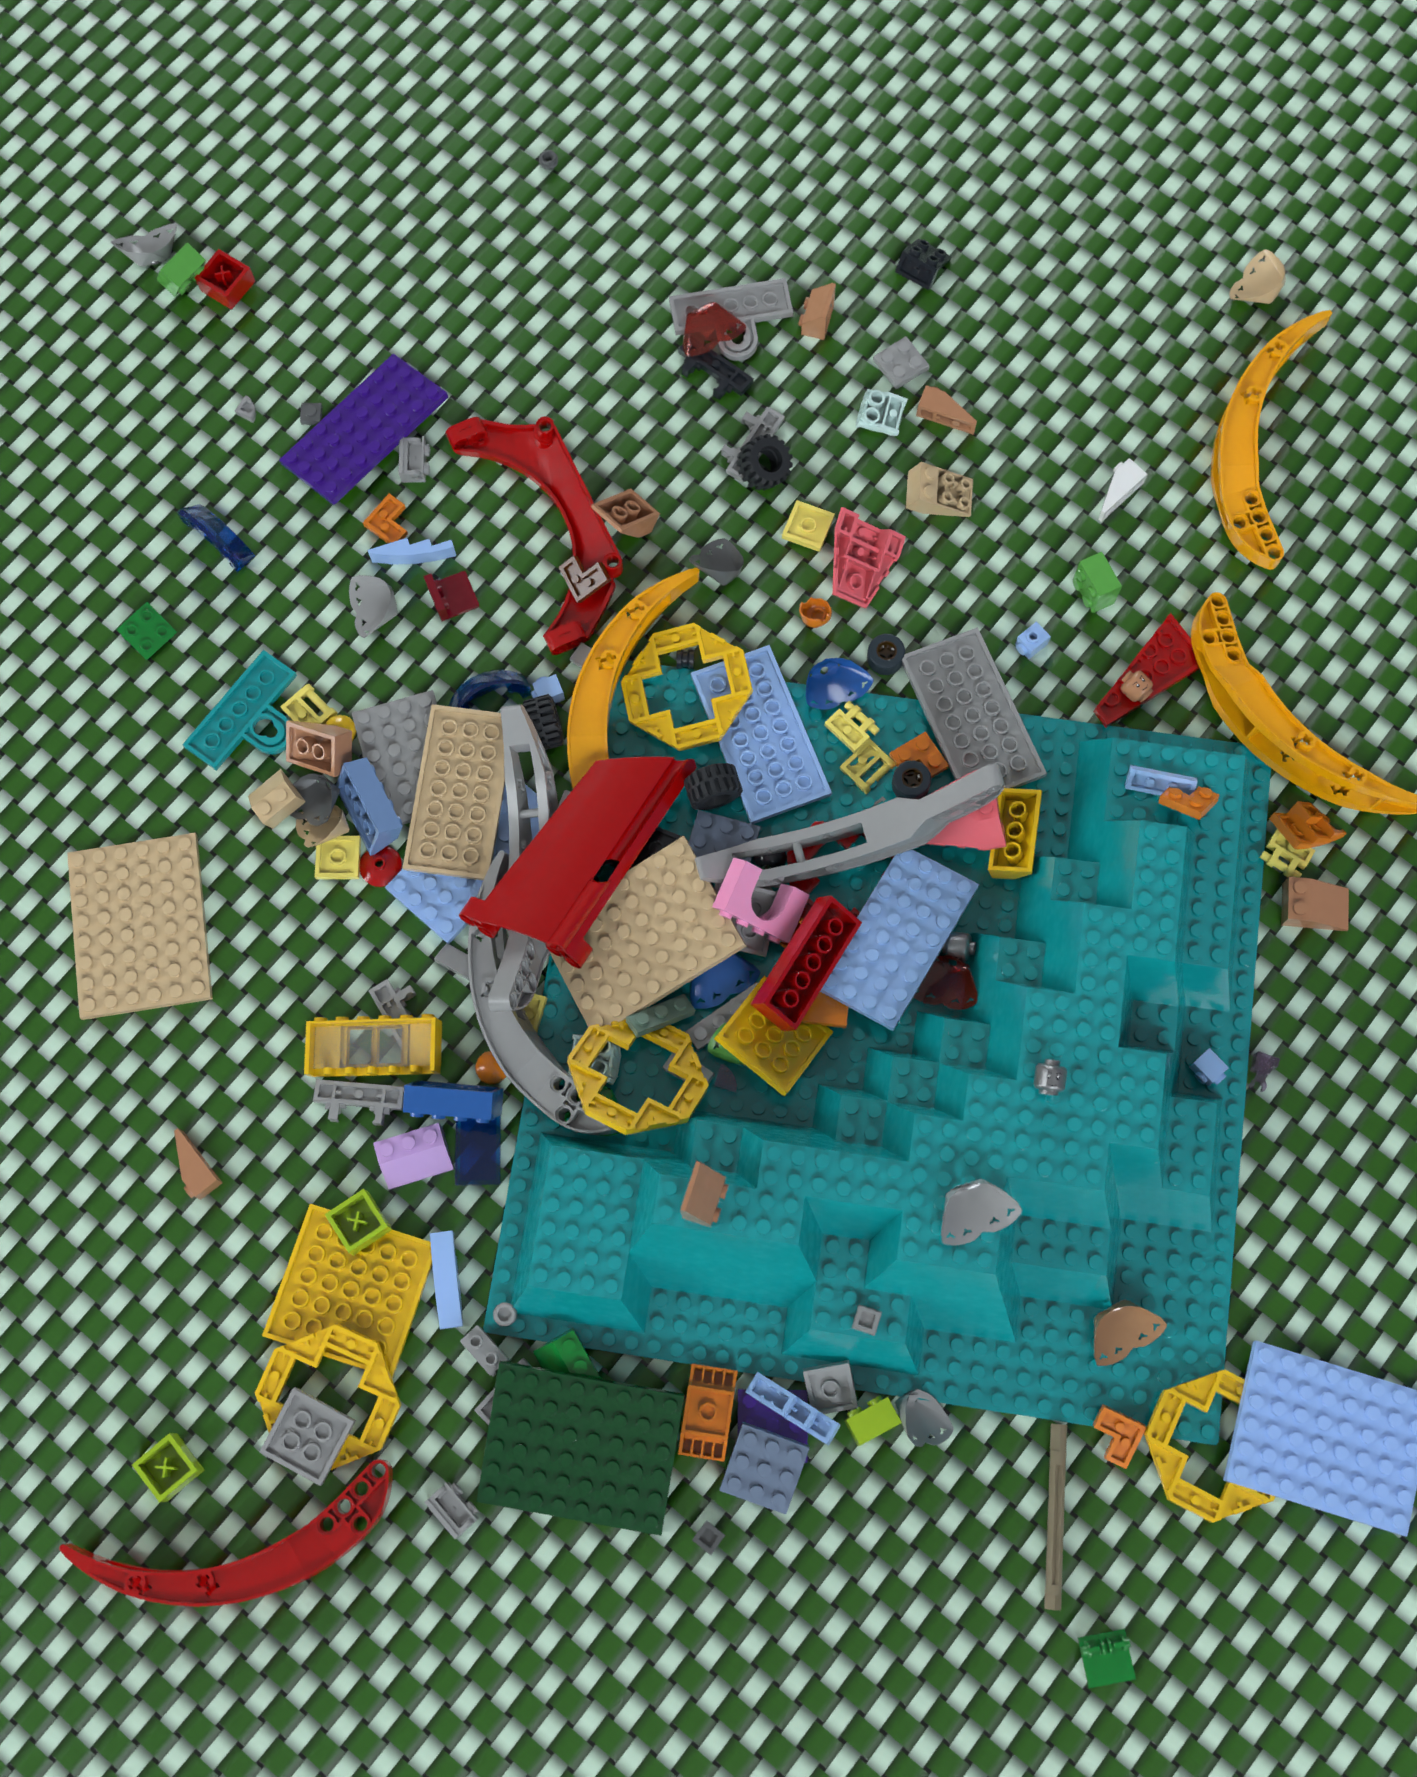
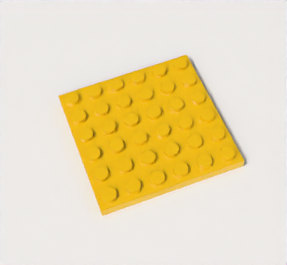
M310 1204L262 1336L288 1344L334 1324H339L379 1342L390 1375L393 1378L432 1267L431 1243L427 1240L391 1230L353 1256L348 1253L326 1218L325 1214L330 1210ZM328 1347L323 1355L362 1369H366L367 1366Z

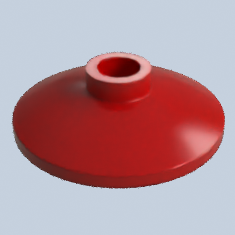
M386 846L370 856L367 850L360 860L361 876L368 884L375 887L387 886L402 870L400 855L389 846ZM378 861H383L381 867L376 866Z

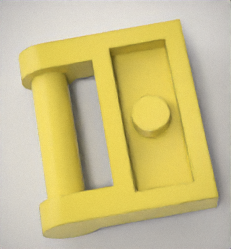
M310 684L301 688L281 706V709L292 721L325 724L328 719L338 714L334 708H330L314 692V688ZM305 697H308L323 712L320 717L303 701Z
M870 739L855 754L850 756L839 769L844 774H847L855 782V785L867 795L871 791L870 786L876 780L878 782L890 771L889 768L893 769L896 765ZM875 756L869 763H867L869 757ZM858 757V763L850 766L849 764ZM881 760L884 765L864 782L861 777L872 765Z

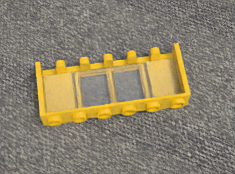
M422 1014L421 1018H413V1015H400V1018L392 1019V1016L380 1015L378 1019H370L369 1016H357V1020H349L348 1017H335V1020L327 1021L328 1018L316 1017L314 1021H306L304 1074L307 1076L342 1077L440 1074L442 1021L433 1014Z

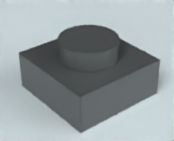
M301 403V425H317L322 420V403Z
M706 1520L692 1540L711 1555L725 1535Z

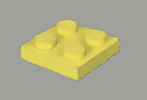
M796 500L782 533V539L820 552L834 520L835 513Z
M339 836L317 845L315 878L359 879L361 837Z

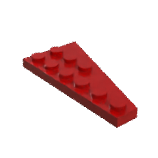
M1171 613L1094 709L1093 712L1105 728L1200 669L1193 651L1191 638ZM1129 671L1132 673L1142 671L1153 682L1151 688L1153 692L1143 702H1132L1121 691V686L1124 683L1121 679Z

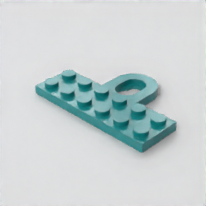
M263 650L182 744L183 747L215 771L219 769L243 739L265 754L273 755L285 751L286 721H289V719L273 708L272 705L297 677V674ZM263 719L273 721L274 727L278 730L277 735L269 738L266 735L260 736L256 734V724Z

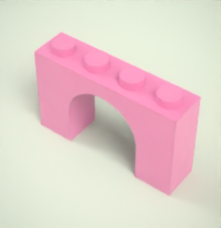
M733 858L712 907L720 911V916L730 920L733 917L736 919V924L745 928L749 925L752 927V932L761 936L764 934L768 935L767 940L776 944H779L780 941L789 943L810 895L794 886L781 883L770 909L765 914L757 917L752 909L751 897L762 869L748 861Z

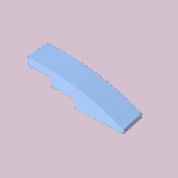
M405 538L368 550L372 563L418 564L456 556L452 540L432 546L430 539L410 545L408 539Z
M454 1232L430 1233L440 1329L463 1327Z
M759 1372L756 1373L746 1390L747 1394L828 1446L841 1426Z

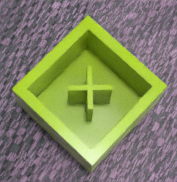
M362 1189L325 1214L344 1247L353 1256L392 1230L372 1196L365 1189Z
M880 1395L868 1401L869 1407L862 1410L861 1407H858L847 1413L848 1419L844 1420L857 1446L863 1445L902 1423L888 1397L882 1399Z
M169 1433L132 1464L133 1468L159 1502H168L204 1471L203 1467L177 1433Z

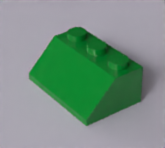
M574 1328L569 1329L533 1351L539 1364L544 1369L602 1379Z

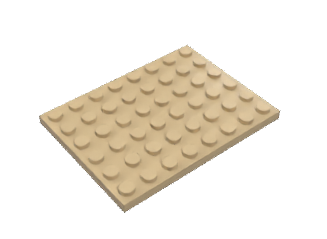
M189 833L68 852L80 1019L86 1020L212 1000L197 834Z
M684 836L627 871L583 938L592 947L593 951L581 969L571 966L564 957L556 956L550 952L588 1027L599 1024V1026H611L612 1021L620 1022L626 1020L627 1016L648 1008L747 947L732 919L720 916V911L712 907L717 897V892L711 882L700 880L695 862L697 857Z

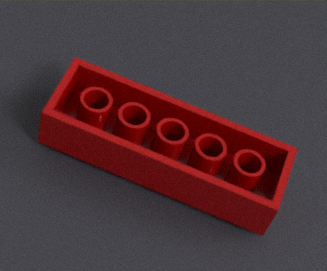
M831 895L818 897L751 1002V1005L782 1031L797 1030L862 922Z

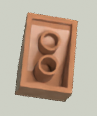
M632 489L596 502L591 506L594 511L617 531L637 538L651 533L660 515L657 510Z
M286 721V761L332 777L339 776L343 763L352 761V730L336 725Z
M1288 877L1282 883L1281 926L1348 931L1349 888L1299 877Z
M696 1161L680 1209L682 1219L710 1228L712 1222L717 1223L721 1208L717 1206L720 1198L725 1199L729 1185L725 1184L726 1177L703 1163Z

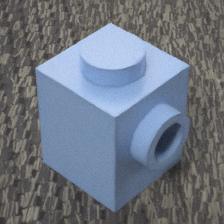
M1035 622L1017 637L1016 649L1021 655H1025L1030 659L1048 645L1051 636L1038 622Z
M556 674L550 677H540L536 682L532 683L534 691H531L533 698L549 694L555 704L565 700Z
M1210 1048L1189 1066L1195 1073V1078L1201 1084H1206L1207 1086H1210L1213 1082L1218 1085L1226 1077L1224 1072L1229 1068Z

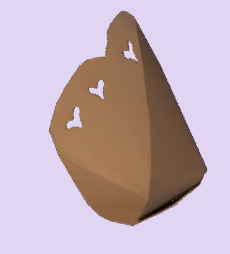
M1122 1300L1098 1313L1094 1318V1357L1098 1366H1106L1124 1359L1132 1348L1144 1347L1156 1340L1164 1332L1167 1324L1160 1316L1129 1300ZM1153 1324H1160V1326H1157V1327H1156V1330H1155V1331L1153 1330V1329H1154V1325H1153ZM1140 1333L1147 1335V1337H1142V1339L1140 1340L1138 1339L1140 1337ZM1116 1347L1123 1348L1121 1351H1118L1117 1354H1115ZM1102 1353L1108 1357L1100 1359Z

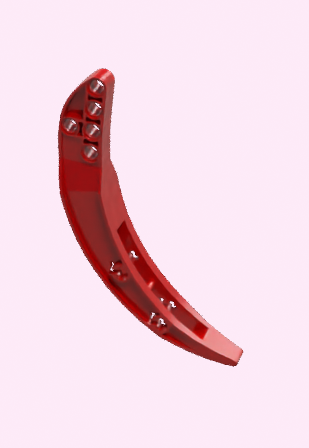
M374 1460L326 1509L307 1525L253 1555L216 1567L190 1570L152 1569L113 1561L91 1553L72 1543L60 1545L59 1550L70 1562L96 1581L131 1597L168 1605L193 1607L240 1603L299 1584L330 1567L359 1544L377 1525L385 1512L392 1489L393 1470L390 1462L387 1460ZM378 1464H382L385 1467V1474L382 1477H378L375 1474V1467ZM362 1481L368 1485V1491L365 1495H361L358 1492V1485ZM345 1499L351 1503V1509L348 1513H344L341 1510V1503ZM361 1516L367 1520V1527L364 1530H360L357 1527V1520ZM327 1517H330L334 1522V1526L330 1531H327L323 1525Z

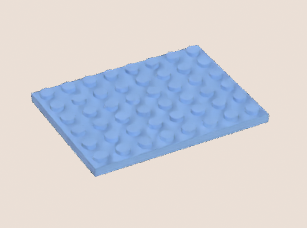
M1253 1341L1223 1481L1407 1537L1417 1488V1390L1263 1342Z

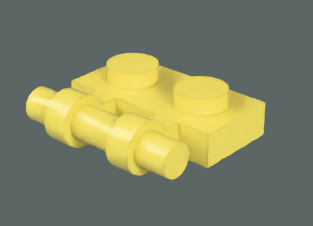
M848 701L844 705L848 712L845 714L841 709L837 710L825 722L824 726L855 754L870 740V736L865 732L869 730L873 735H876L880 729L875 725V721L871 717L868 718L861 712L862 709L858 705ZM856 718L862 725L859 727L852 719Z
M1276 829L1266 845V848L1273 851V853L1269 854L1263 851L1259 858L1266 861V865L1271 868L1274 866L1282 871L1286 877L1300 878L1302 873L1295 870V868L1299 867L1304 870L1316 850L1312 848L1294 849L1281 832ZM1279 856L1290 862L1289 865L1279 860Z

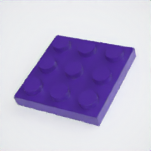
M738 1389V1434L742 1423L746 1422L808 1445V1433L747 1394V1389ZM787 1390L808 1404L807 1390ZM808 1454L804 1463H808Z

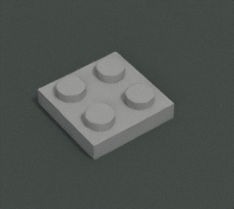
M906 336L873 356V361L895 389L900 388L929 370V364Z
M849 1360L803 1369L810 1405L819 1412L828 1414L858 1408Z

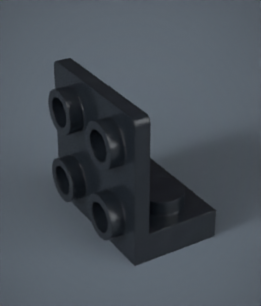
M917 239L902 251L895 272L929 290L932 288L938 270L950 261L951 256L943 249L931 246L928 241Z

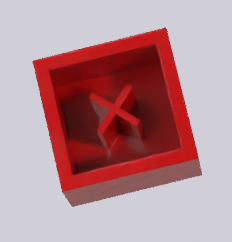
M220 249L205 264V269L195 276L201 292L231 310L255 282L250 267Z

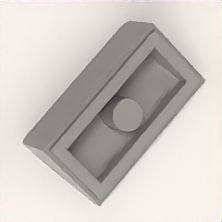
M446 943L435 956V962L469 981L468 955Z

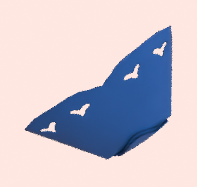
M843 658L824 659L813 666L809 672L806 682V702L809 706L817 709L827 710L835 708L841 702L854 701L862 697L870 689L874 679L866 670L850 660ZM823 667H828L826 674L820 673ZM868 681V683L864 685V688H862V682Z
M737 954L730 956L691 980L690 1000L692 1006L696 1009H706L721 1004L730 994L741 993L752 986L758 979L760 971L755 965ZM749 971H755L750 978ZM738 980L744 982L743 984L740 983L738 986H736ZM714 993L721 994L720 996H716L715 999H713ZM699 998H701L702 1000H705V1002H701V1001H700L699 1003H697V1001L699 1000Z

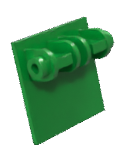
M148 602L116 629L145 660H148L177 633Z
M1125 1629L1078 1637L1088 1688L1136 1679L1129 1650L1131 1644L1129 1637H1126Z

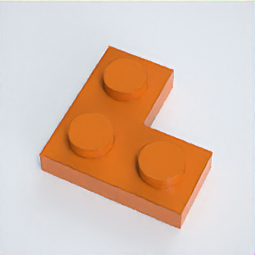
M389 493L363 521L364 527L387 544L404 539L408 535L407 530L394 521L406 509L405 504Z
M926 731L889 754L897 767L906 761L915 760L923 763L930 771L931 778L949 768V764Z
M1200 786L1191 795L1182 792L1178 788L1169 787L1160 795L1158 803L1200 820L1218 802L1220 794Z
M1102 1404L1093 1427L1113 1437L1104 1454V1458L1127 1469L1147 1427L1145 1424Z

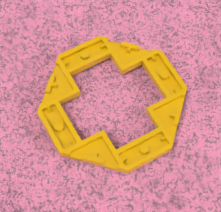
M695 623L653 633L648 640V645L644 651L640 652L632 664L633 667L621 681L629 722L678 751L721 741L753 692L743 649L727 643L723 638L712 632H707ZM699 645L703 664L724 659L731 694L711 699L714 719L674 728L670 710L650 715L643 679L663 674L659 655Z
M626 1020L620 1022L612 1021L611 1026L590 1025L567 1059L585 1115L624 1135L687 1123L709 1087L707 1079L704 1078L701 1071L702 1066L698 1056L692 1048V1041L688 1033L668 1025L641 1036L675 1053L676 1055L668 1066V1071L686 1080L669 1107L648 1097L639 1112L636 1113L600 1095L599 1093L606 1084L608 1077L590 1068L608 1041L629 1050L636 1036L626 1023Z
M334 1324L274 1349L255 1391L257 1401L260 1402L264 1413L263 1418L270 1433L284 1406L278 1400L296 1360L317 1368L328 1347L367 1365L358 1387L379 1397L361 1438L351 1434L348 1435L331 1470L383 1449L401 1407L399 1396L379 1342L339 1324Z
M1220 1370L1162 1390L1144 1432L1167 1500L1212 1523L1230 1515L1247 1511L1255 1506L1272 1502L1275 1499V1496L1230 1482H1226L1220 1499L1180 1479L1189 1456L1169 1446L1168 1443L1185 1403L1207 1413L1215 1393H1218L1240 1405L1245 1379L1227 1370Z

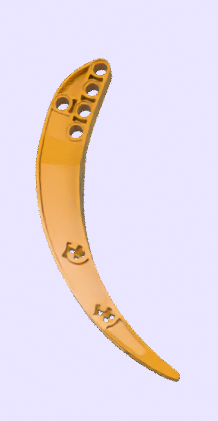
M1331 310L1321 311L1292 324L1277 334L1260 350L1240 378L1216 432L1211 460V485L1222 524L1231 543L1244 557L1256 565L1269 570L1278 566L1284 556V549L1267 511L1259 486L1258 426L1267 388L1272 379L1301 345L1327 325L1332 315Z
M698 568L688 569L670 576L633 598L608 624L589 652L576 681L568 717L567 753L572 790L595 761L609 759V717L621 673L639 640L653 622L673 601L699 581Z
M1219 592L1212 593L1193 620L1191 642L1212 705L1235 736L1255 756L1282 777L1324 800L1345 808L1371 813L1417 814V794L1381 779L1340 755L1309 731L1288 710L1263 674L1249 664L1240 643L1226 597Z

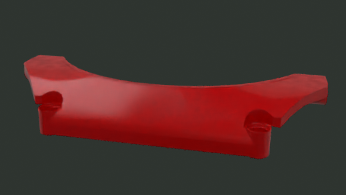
M544 416L540 417L536 424L512 425L472 417L449 427L445 434L455 453L463 456L479 457L506 465L532 480L549 496L561 513L568 528L573 556H578L585 571L597 562L603 563L611 581L581 603L576 602L569 589L558 616L543 635L552 655L561 654L579 646L581 642L588 641L616 589L613 579L622 574L623 564L622 558L601 516L591 508L594 502L553 420L550 417ZM611 563H617V564H618V565L615 566V567H610V566H609V564H611Z

